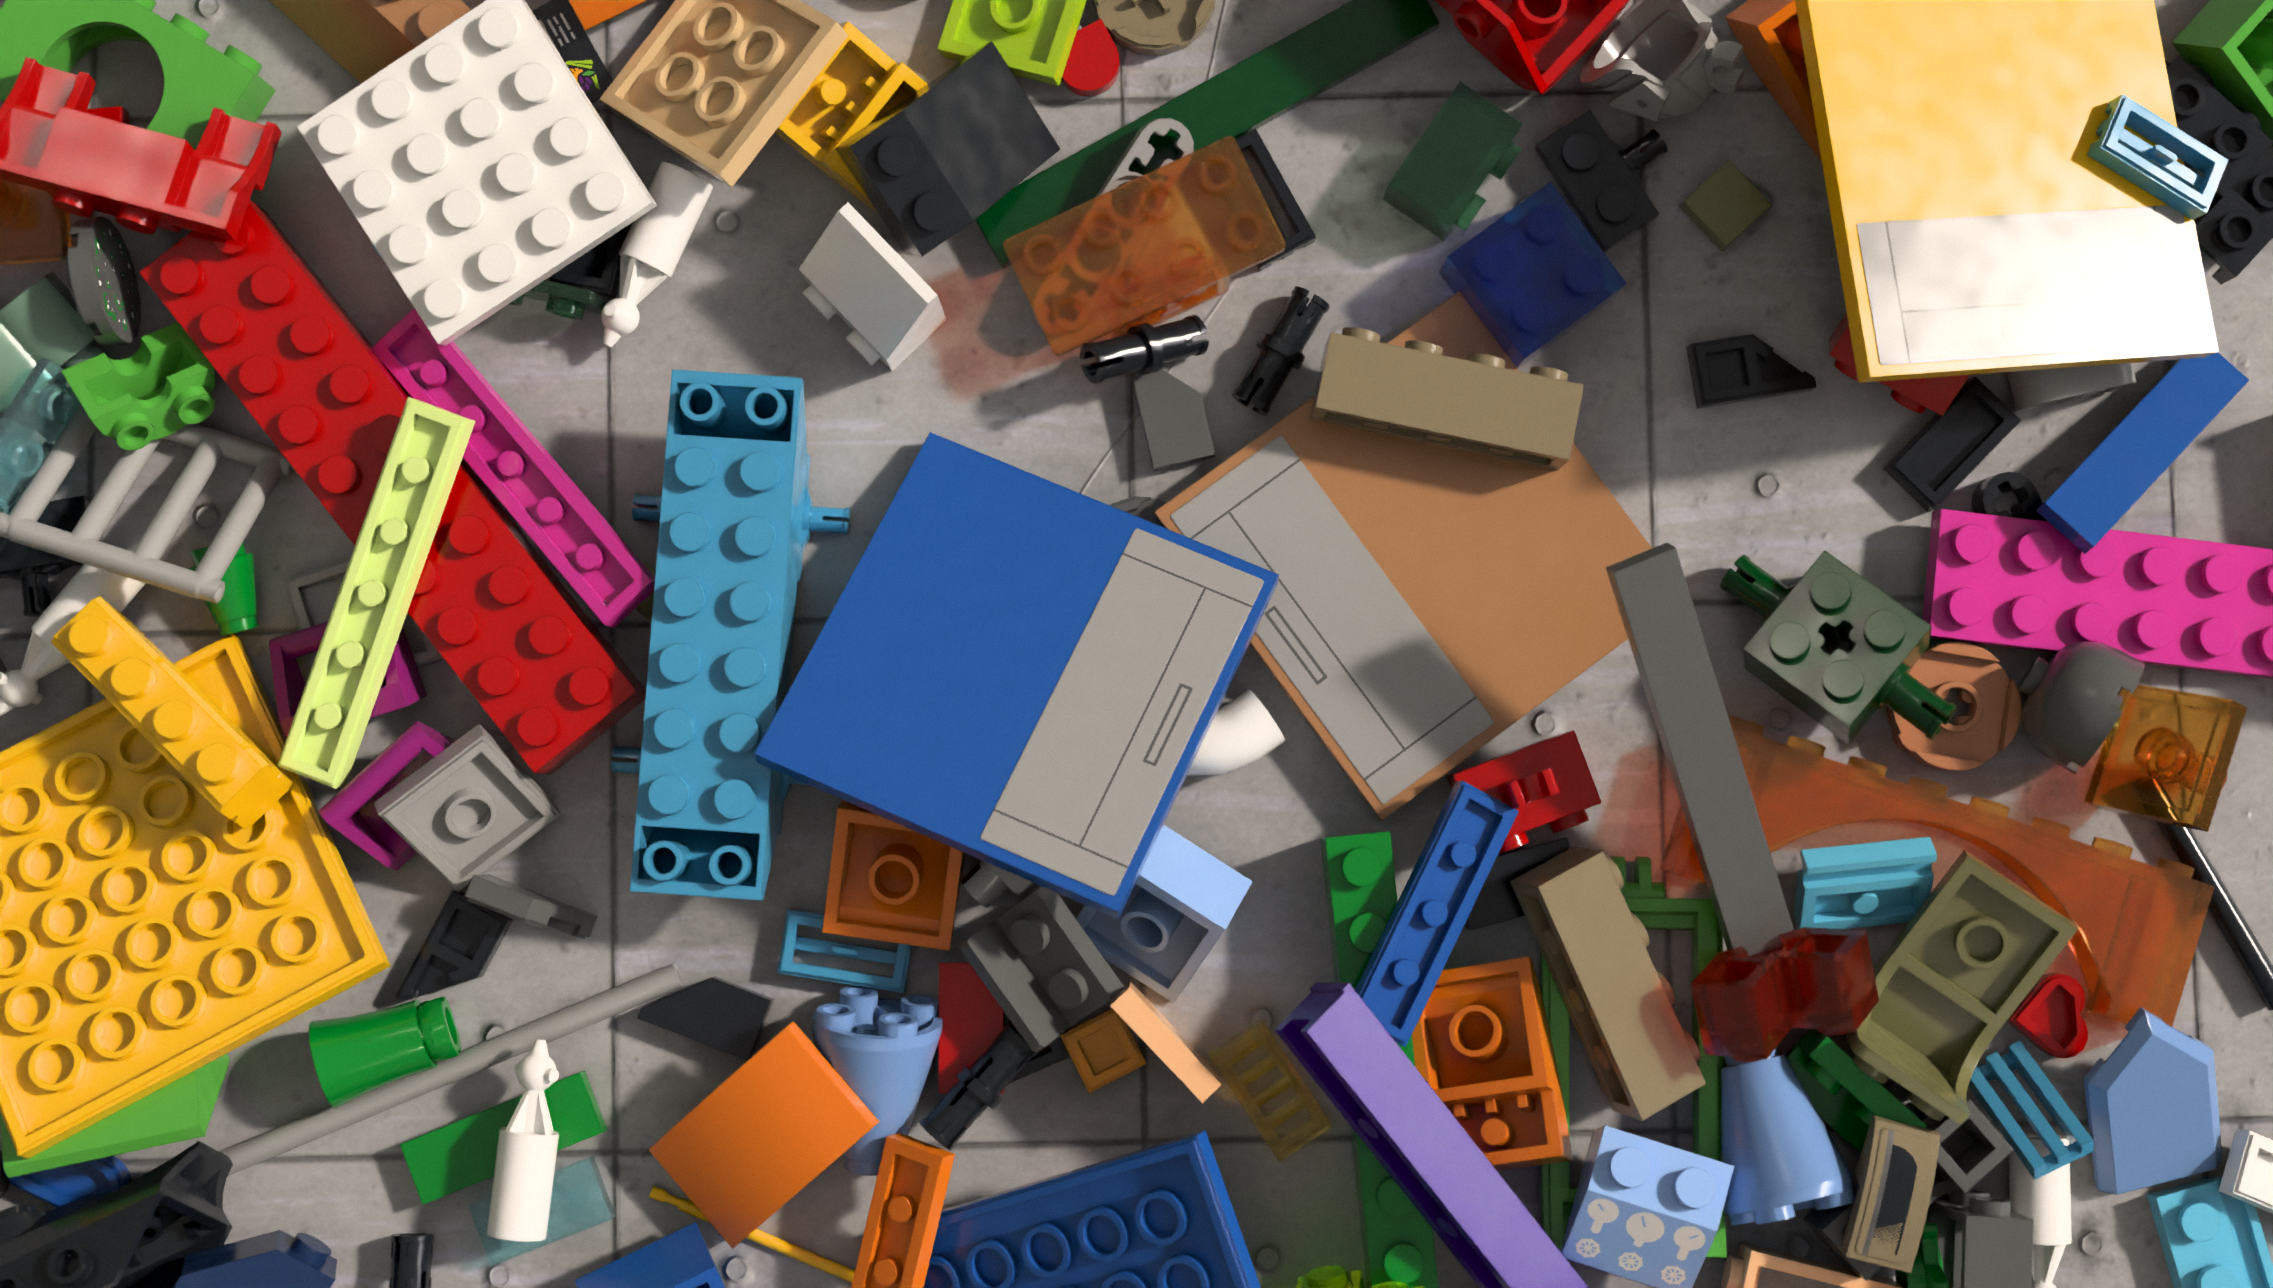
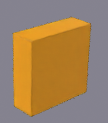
M1112 1008L1060 1035L1089 1093L1146 1064V1060L1127 1023Z

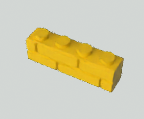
M99 596L94 600L92 599L54 635L51 643L221 814L230 820L232 819L244 829L253 825L294 783L151 640L145 637V634L128 617Z

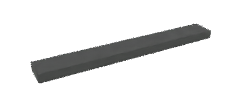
M1664 543L1605 568L1752 1029L1763 1039L1820 1015L1678 553L1676 547L1669 543Z

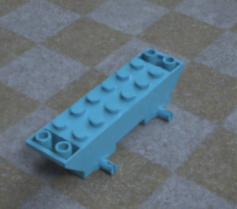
M672 369L662 496L635 494L632 502L638 507L657 508H632L634 521H660L641 748H630L615 745L612 757L637 759V762L611 761L613 773L639 774L630 891L763 900L777 836L782 834L784 802L792 784L808 785L757 763L754 755L789 691L797 582H801L803 550L811 536V531L844 533V535H848L850 529L848 522L826 520L850 521L851 513L849 507L813 506L808 489L811 457L807 454L804 382L802 378Z

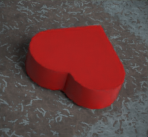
M2058 973L2044 974L2012 1013L2007 1022L2045 1054L2058 1058L2074 1057L2084 1049L2088 1041L2086 1022L2080 1016L2085 1004L2083 988L2076 979L2069 975Z

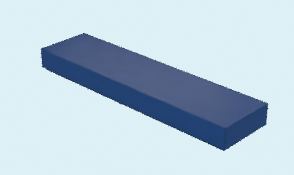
M2218 352L2204 358L2179 359L2036 511L2086 554L2247 384L2249 379Z
M1464 781L1455 782L1355 988L1357 994L1398 1046L1406 1047L1519 812Z

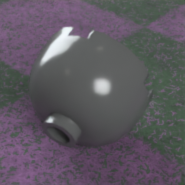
M2083 641L2063 647L2049 662L2037 656L2017 688L2019 691L2027 694L2021 719L2024 733L2034 748L2052 762L2076 774L2079 766L2083 768L2089 762L2123 712L2119 710V707L2124 697L2119 695L2123 688L2132 694L2134 693L2143 674L2145 663L2109 645Z

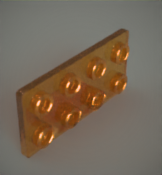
M1232 136L1218 140L1018 233L1003 242L1004 251L1056 356H1062L1083 346V344L1092 342L1109 333L1112 338L1126 335L1131 326L1148 323L1154 327L1228 292L1229 278L1284 252L1286 246L1285 240L1235 138Z

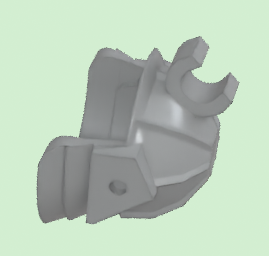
M1637 0L1610 27L1594 47L1582 67L1580 81L1585 84L1594 85L1598 90L1612 91L1614 94L1608 103L1610 107L1657 121L1658 118L1664 119L1694 111L1697 106L1705 102L1714 89L1721 93L1734 94L1744 77V69H1734L1743 54V45L1734 41L1719 43L1718 38L1712 31V20L1692 3H1689L1688 0Z

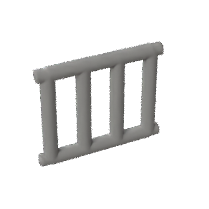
M75 395L73 398V409L76 412L11 512L9 514L0 512V536L12 542L191 598L218 604L225 591V582L221 581L222 577L281 476L291 477L295 473V469L276 447L199 423L188 424L170 436L163 437V439L195 448V451L133 552L100 542L99 539L162 438L152 440L148 445L138 450L123 449L72 532L37 522L97 429ZM222 457L256 467L195 571L160 560Z

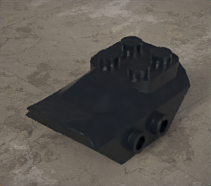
M198 1141L172 1159L117 1190L88 1196L48 1212L35 1210L31 1205H17L0 1211V1288H174L179 1266L186 1255L224 1245L232 1229V1225L226 1217L222 1205L225 1182L233 1166L232 1161L223 1153Z

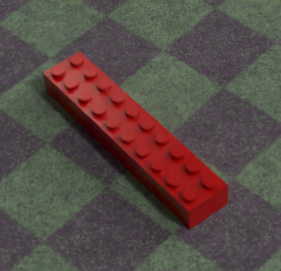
M250 200L236 242L192 230L139 273L351 542L356 545L407 398L412 397L372 351L373 345L269 214ZM462 459L408 614L534 773L551 775L642 703L646 697V689Z

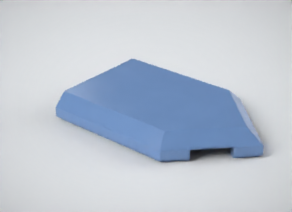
M2140 1007L2124 1027L2129 1033L2107 1060L2099 1058L2083 1078L2089 1135L2093 1139L2094 1152L2091 1153L2095 1186L2099 1191L2116 1195L2215 1170L2223 1159L2214 1051L2191 1035L2183 1034L2166 1024L2158 1016Z

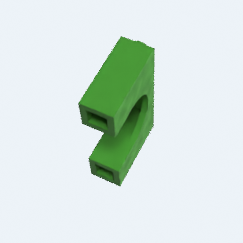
M6 0L0 9V100L5 102L13 89L26 57L36 59L42 66L70 73L76 63L94 48L109 42L122 40L138 41L151 45L162 65L164 75L163 96L155 116L146 129L185 139L194 150L206 129L213 107L223 109L226 115L256 123L276 90L258 76L263 66L255 59L232 45H228L224 53L219 52L205 43L210 34L182 15L175 13L169 22L152 12L157 4L154 0Z

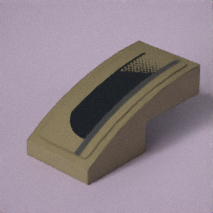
M1875 1115L1872 1116L1854 1175L1859 1188L1841 1243V1248L1846 1257L1911 1273L1924 1229L1934 1183L1940 1144V1134L1938 1131Z

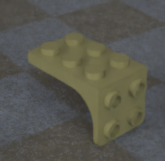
M1963 850L1840 1011L1847 1033L1846 1039L1850 1044L1851 1050L1855 1053L1852 1058L1853 1062L1874 1080L1885 1084L1891 1078L1909 1090V1100L1929 1117L1941 1121L1946 1115L1962 1125L1971 1114L1966 1101L1967 1089L1981 1056L1998 1031L2078 931V928L2074 922L1966 850Z

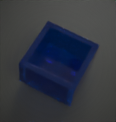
M1551 182L1547 183L1447 256L1439 271V274L1454 294L1458 291L1461 292L1518 369L1612 301L1627 284Z

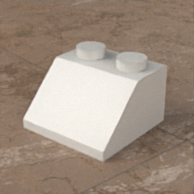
M848 202L838 210L799 268L804 279L810 285L802 294L826 320L829 321L836 313L853 330L845 339L871 366L878 359H881L893 371L947 320L938 295Z

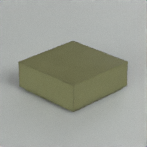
M1728 159L1689 195L1679 207L1723 251L1772 204Z

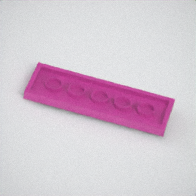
M1939 509L1932 511L1922 619L1932 626L1930 636L1932 639L2057 653L2063 647L2081 641L2098 642L2119 649L2145 664L2273 679V549L2110 529L2091 550L2084 554L2047 521Z

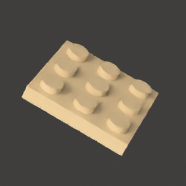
M675 0L599 100L616 115L730 187H733L848 37V34L837 21L800 0Z

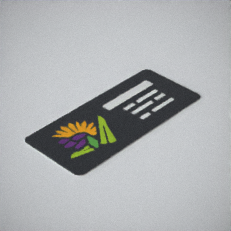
M551 0L533 10L532 12L591 104L599 100L613 80L568 0Z

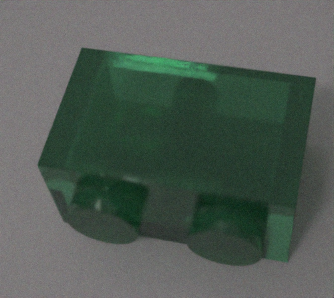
M1460 81L1389 182L1383 200L1443 241H1445L1455 225L1466 231L1487 201L1477 193L1490 175L1501 181L1522 151V148L1513 142L1523 124Z

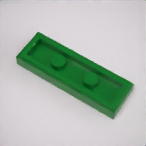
M585 1070L556 1081L544 1090L553 1130L559 1133L557 1151L608 1130ZM522 1095L400 1144L422 1205L494 1177L499 1129L507 1127Z

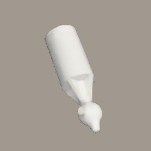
M661 162L648 189L657 206L632 223L618 253L620 255L619 298L610 300L604 306L601 313V320L605 327L603 344L608 347H612L622 336L632 333L637 328L640 320L639 311L636 307L637 304L666 278L671 279L713 190V186L681 167Z
M84 564L31 626L32 633L22 668L8 671L5 674L0 672V716L15 707H24L30 703L37 705L41 702L42 694L38 692L37 681L70 662L51 643V640L92 599L94 600L100 596L118 611L122 612L146 583Z
M536 1039L529 1055L525 1056L515 1066L518 1081L525 1088L524 1093L507 1127L499 1129L487 1235L503 1240L542 1241L547 1236L559 1133L553 1130L544 1090L558 1080L559 1072L554 1061L549 1057L546 1040Z
M2025 1133L2041 1157L2051 1154L2036 1133ZM2058 1135L2065 1146L2069 1145V1140L2066 1136ZM2013 1150L2009 1154L2010 1210L2033 1219L2031 1288H2057L2052 1284L2066 1245L2072 1243L2070 1163L2034 1180Z

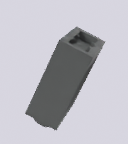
M1970 1189L1966 1193L1958 1190L1949 1192V1199L1938 1198L1929 1204L1926 1223L1935 1222L1937 1225L1938 1246L1942 1257L1943 1272L1948 1280L1949 1288H2031L2033 1219L2010 1210L2011 1201L1990 1197V1192Z

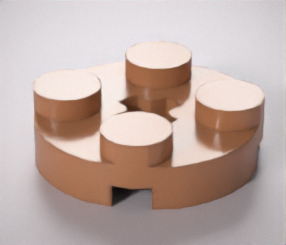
M1955 642L1928 648L1914 664L1909 675L1941 698H1947L1950 689L1959 691L1958 699L1960 702L1968 704V714L1957 716L1954 725L1949 723L1946 725L1941 724L1939 727L1941 732L1933 740H1930L1925 736L1926 734L1886 706L1887 718L1892 729V739L1895 745L1900 750L1909 753L1919 763L1938 770H1969L1985 764L1984 762L1992 759L1999 751H2003L2017 733L2022 707L2020 692L2014 679L2009 680L2005 670L1997 663L2001 661L1991 652L1976 645Z

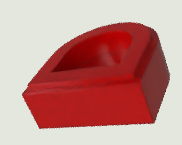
M1101 18L1076 32L1061 79L1067 89L1080 96L1091 97L1106 92L1115 83L1119 74V53Z

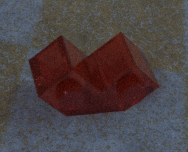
M1803 927L1780 934L1782 946L1752 956H1748L1747 950L1743 946L1718 953L1691 983L1705 1054L1731 1056L1739 1062H1754L1767 1059L1792 1028L1818 1029L1826 1035H1843L1849 1032H1856L1879 1002L1867 931Z

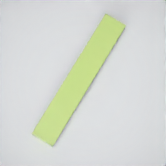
M407 398L278 761V767L335 789L346 786L476 421L421 400Z

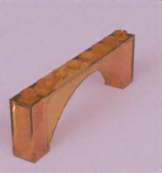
M1728 716L1770 853L1801 837L1829 827L1875 819L1909 821L1937 828L1967 840L1997 858L2021 878L2039 900L2074 922L2078 931L2068 942V945L2078 963L2089 994L2084 1011L2127 1025L2139 1008L2142 1007L2172 1027L2215 887L2192 879L2194 868L2155 857L2153 866L2130 859L2133 848L2099 837H2094L2092 845L2070 839L2069 836L2072 828L2064 824L2033 817L2031 824L2027 825L2007 818L2010 808L2003 804L1984 798L1971 797L1970 803L1967 805L1946 798L1949 788L1940 783L1911 776L1908 785L1885 778L1887 767L1882 764L1849 756L1846 765L1825 758L1826 747L1821 744L1795 736H1788L1785 745L1762 737L1765 729L1764 726L1743 718ZM1680 803L1659 870L1706 885Z

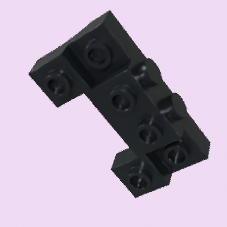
M2178 56L2170 63L2165 60L2177 128L2228 159L2208 212L2194 220L2199 248L2220 266L2212 277L2218 283L2223 284L2237 277L2273 238V156L2266 151L2273 144V140L2262 131L2261 123L2255 115L2243 107L2234 106L2214 88V81L2205 70L2195 64L2186 63ZM2184 162L2185 167L2204 177L2202 172Z

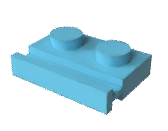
M1922 837L1801 850L1802 870H1798L1793 917L1799 934L1908 923L1931 894L1934 878L1931 866L1932 862L1937 861V853L1931 838Z
M2223 1175L2215 1178L2207 1177L2146 1194L2174 1288H2273V1264L2256 1207L2219 1192Z

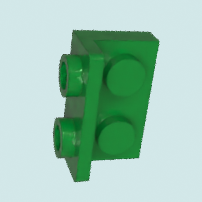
M1812 1025L1787 1052L1786 1056L1819 1116L1860 1153L1862 1152L1873 1115L1922 1128L1927 1126L1878 1081L1864 1073L1849 1055L1816 1026Z

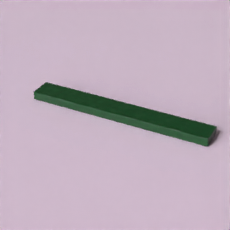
M1352 0L1015 186L975 219L1002 269H1005L1076 228L1132 139L1145 123L1159 118H1172L1181 122L1190 131L1194 141V153L1187 166L1189 167L1200 161L1201 157L1254 129H1258L1435 31L1439 26V21L1427 0ZM1170 130L1164 136L1152 134L1148 143L1153 146L1155 151L1146 167H1141L1134 158L1128 168L1129 171L1146 176L1154 185L1164 180L1163 177L1156 176L1152 172L1163 158L1172 160L1177 158L1179 151L1172 146L1176 135ZM1133 182L1120 184L1113 192L1112 207L1115 208L1144 192L1143 189Z

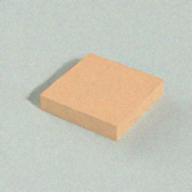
M1129 980L1124 985L1125 989L1111 999L1110 1006L1203 1103L1222 1085L1218 1073Z

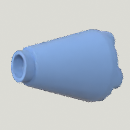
M849 986L840 989L839 1001L818 1006L812 1015L811 1029L815 1047L879 1120L878 1124L842 1154L846 1170L859 1175L877 1176L886 1137L896 1133L908 1136L942 1033L943 1019L938 1014L939 1001L937 998L919 994L907 995L901 999L878 998V991L874 988Z
M1775 1040L1723 1051L1727 1067L1721 1068V1162L1734 1166L1723 1210L1724 1214L1729 1215L1731 1225L1756 1222V1225L1772 1223L1795 1217V1211L1813 1207H1816L1817 1210L1853 1203L1855 1196L1852 1188L1855 1187L1852 1173L1785 1054H1778Z

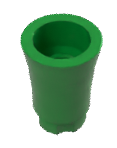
M439 997L422 1003L416 999L382 1010L349 1017L311 1021L309 1024V1043L314 1067L322 1090L328 1102L335 1109L372 1090L405 1077L437 1067V1062L457 1057L461 1052L459 1032L452 1010L445 997Z

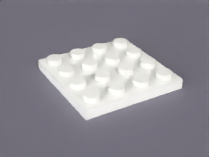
M525 0L484 1L297 126L436 342L444 346L657 206Z

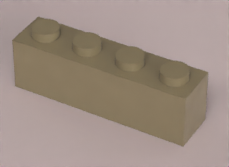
M1346 327L1343 328L1342 334L1330 333L1324 346L1310 419L1559 470L1570 460L1584 385L1567 381L1568 373L1541 366L1531 367L1530 373L1506 369L1505 360L1487 354H1468L1467 360L1442 355L1443 348L1441 346L1425 341L1409 340L1405 342L1404 347L1379 342L1380 335L1378 333L1362 328Z
M1574 846L1510 881L1612 1110L1643 1121L1705 1085L1706 1082L1697 1064L1700 1060L1698 1046L1692 1036L1681 1027L1672 1007V1004L1675 1003L1674 992L1667 979L1654 967L1646 949L1649 946L1648 933L1639 918L1631 913L1621 892V889L1624 887L1623 877L1615 862L1605 855L1602 850Z

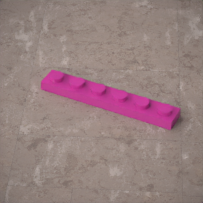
M415 308L371 348L412 398L476 421L463 458L604 625L615 628L654 591L655 577L459 347L453 341L446 346L436 342Z

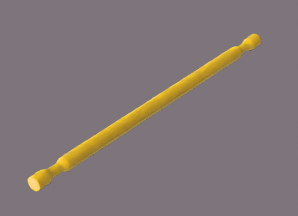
M653 1186L649 1198L672 1204L680 1211L710 1223L692 1201L686 1198L680 1199L670 1195L660 1187ZM757 1228L746 1237V1239L850 1283L853 1281L854 1269Z

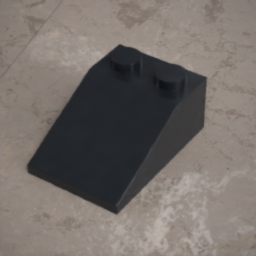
M991 41L841 143L835 149L906 255L923 257L977 219L1058 152L1060 147Z

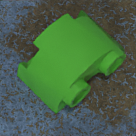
M178 322L142 336L140 348L128 358L113 360L107 357L105 353H102L61 371L94 425L103 435L113 438L118 446L125 450L141 449L152 440L170 436L188 424L200 423L206 420L215 408V400L211 396L215 387L214 367Z

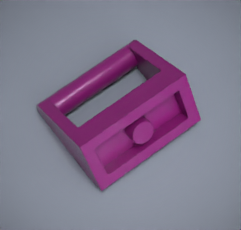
M328 621L273 638L269 641L278 718L286 739L306 685L296 658L318 651ZM403 626L385 674L386 682L381 685L370 718L407 707L427 696Z
M415 721L319 810L320 815L330 826L384 866L397 871L417 852L378 815L374 802L454 743L455 740L419 721ZM423 750H425V751H424L416 760H414L404 771H402L391 783H389L378 795H376L366 806H364L359 812H357L367 801H369L379 790H381L392 778H394V777H395L405 766H407L417 755H419Z

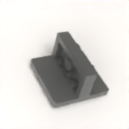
M1042 886L960 945L962 953L972 965L977 975L1034 1052H1038L1072 1025L1125 989L1058 893Z

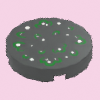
M102 216L80 219L71 226L68 233L72 238L78 237L77 246L68 247V255H66L69 286L76 310L86 325L96 324L99 331L94 332L92 337L99 344L107 347L129 344L137 337L141 322L139 289L130 253L120 232L111 220Z

